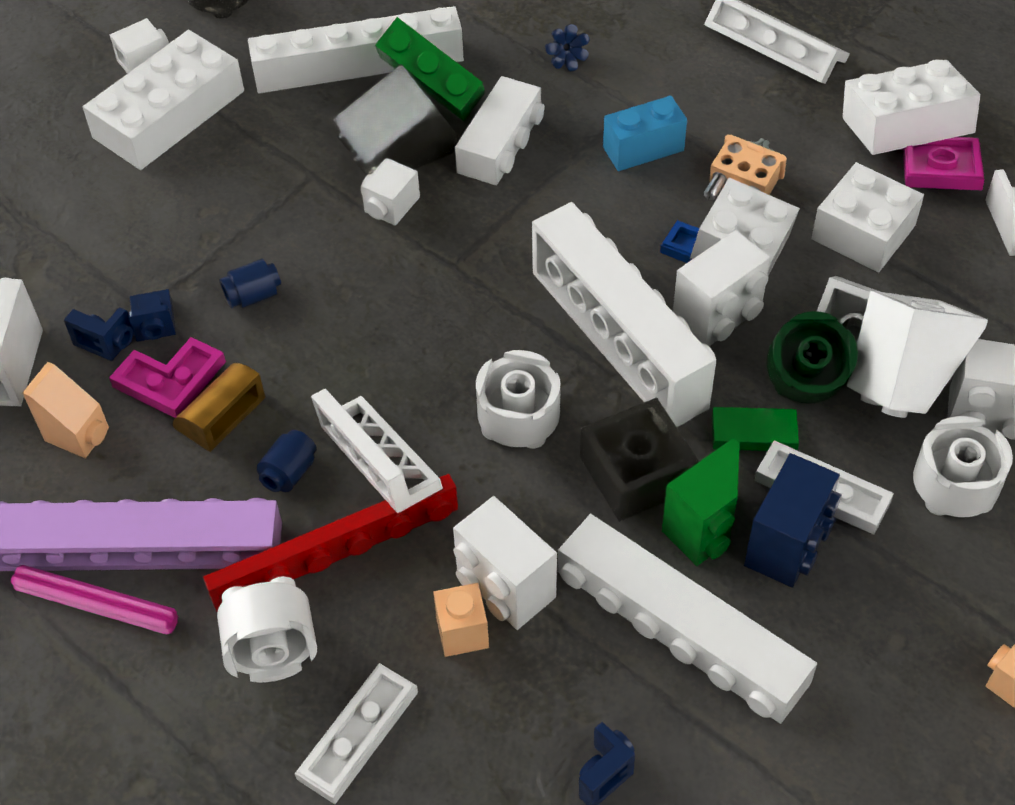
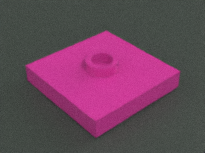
M954 137L903 148L906 186L915 188L983 190L985 179L979 138Z

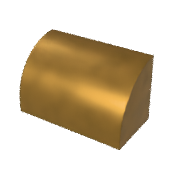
M240 363L231 364L173 420L174 429L211 452L266 398L260 373Z

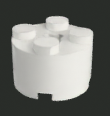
M512 350L505 352L503 358L494 362L490 359L481 367L476 378L478 421L482 434L489 440H494L497 443L510 447H528L532 449L541 447L545 443L546 438L556 429L560 418V378L558 373H555L550 367V362L543 356L531 351Z
M967 416L949 417L935 425L934 429L927 434L923 441L913 472L915 488L925 501L926 508L931 513L940 516L972 517L989 512L993 508L1013 462L1010 444L1003 434L996 430V433H993L991 430L983 427L984 421Z
M282 576L274 578L270 582L257 583L246 587L234 586L224 591L222 603L217 612L223 663L229 674L238 678V671L249 674L251 682H273L291 677L302 670L301 663L309 656L311 661L314 659L317 653V644L309 600L306 594L296 587L294 579Z

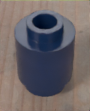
M263 258L228 271L226 277L219 279L224 296L231 308L239 305L241 308L275 296L277 295L276 287L281 285L275 265L273 263L267 265Z
M291 430L288 434H282L257 464V472L262 485L272 492H290L315 460L314 454L317 451V447L314 441L308 435L298 430Z

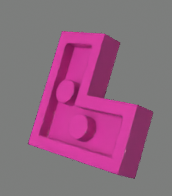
M190 337L167 365L133 350L109 379L113 388L176 418L196 399L226 363L222 351Z

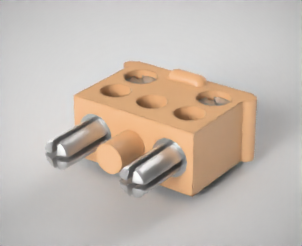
M726 135L722 149L711 164L710 183L704 191V196L707 199L710 196V200H714L729 177L770 195L777 181L784 178L787 158L785 155L768 147L769 141L760 138L757 142H752L733 135Z

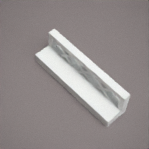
M715 0L704 24L826 84L836 62L846 63L850 53L740 0Z
M326 389L311 396L323 430L397 514L443 489L440 478L362 396L342 406ZM359 413L364 415L361 423H357L352 417ZM369 436L383 437L380 444H376ZM389 457H402L399 465H395ZM405 478L423 479L424 481L408 489Z

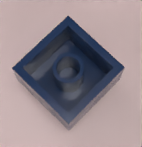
M789 453L753 520L744 566L792 588L800 573L808 576L818 555L816 549L821 540L824 542L827 540L835 522V517L833 516L842 497L841 493L836 492L840 474Z

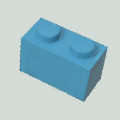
M672 96L605 115L603 148L617 171L682 152L685 147L687 118Z

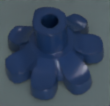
M574 24L566 25L564 31L560 28L553 30L551 34L554 42H549L545 45L546 53L554 55L551 63L556 69H560L565 64L569 71H575L578 69L576 59L585 61L588 58L589 52L582 48V46L587 45L590 38L586 33L577 34L578 28Z

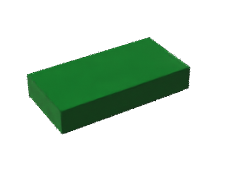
M713 407V449L717 450L729 440L735 438L740 443L739 450L768 451L774 440L798 450L797 409Z

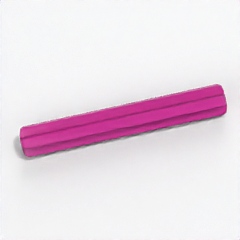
M26 565L18 566L11 577V584L16 591L166 635L171 634L178 623L179 616L175 608Z

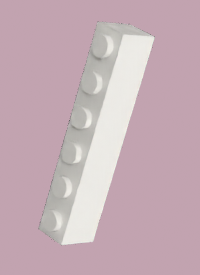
M456 7L436 8L427 11L403 13L395 16L370 18L350 23L248 38L257 92L259 94L398 72L380 58L375 44L396 17L454 61H464L462 28Z
M591 513L558 549V572L568 585L575 589L582 588L594 596L598 604L606 611L613 614L619 613L632 622L634 628L644 637L649 639L655 638L660 641L682 663L688 665L692 663L708 675L712 683L725 691L731 690L742 697L758 715L765 718L771 717L781 724L810 686L817 662Z

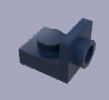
M169 289L130 296L131 311H129V321L137 342L176 335L172 298Z
M120 307L107 322L97 315H87L75 309L64 319L74 346L110 361H113L119 352L130 344L134 335L128 311Z
M603 722L594 728V747L603 757L600 754L593 756L586 762L579 773V798L586 805H599L634 774L635 750L632 743L621 731H612Z

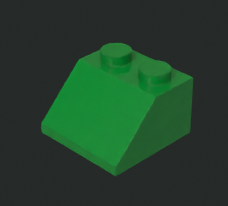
M735 438L729 440L667 484L662 532L696 567L709 557L716 559L721 556L731 543L730 535L732 524L735 521L734 513L738 497L740 443Z

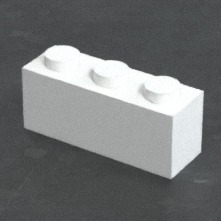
M504 76L500 77L455 146L456 170L458 174L497 186L504 173L511 171L518 150L520 148L524 149L527 145L530 131L534 124L539 125L543 118L545 106L541 103V87Z

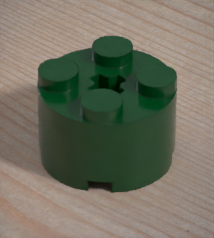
M804 312L790 319L776 334L767 354L768 375L778 394L800 403L822 402L835 395L849 379L857 364L858 349L853 334L838 322L837 318L824 312ZM807 351L811 352L813 359H819L816 365L811 364L809 359L804 358Z

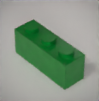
M396 17L375 44L381 59L462 121L466 119L485 94L484 85L481 80L398 17Z

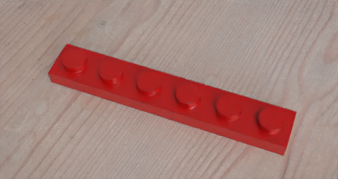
M450 474L439 477L443 489L398 514L384 500L203 576L216 612H218L222 603V594L228 588L234 586L246 587L257 583L270 582L272 579L282 576L296 579L310 572L318 573L327 569L336 561L350 555H361L372 546L390 538L403 537L412 529L425 523L445 519L452 512L458 510L457 488Z

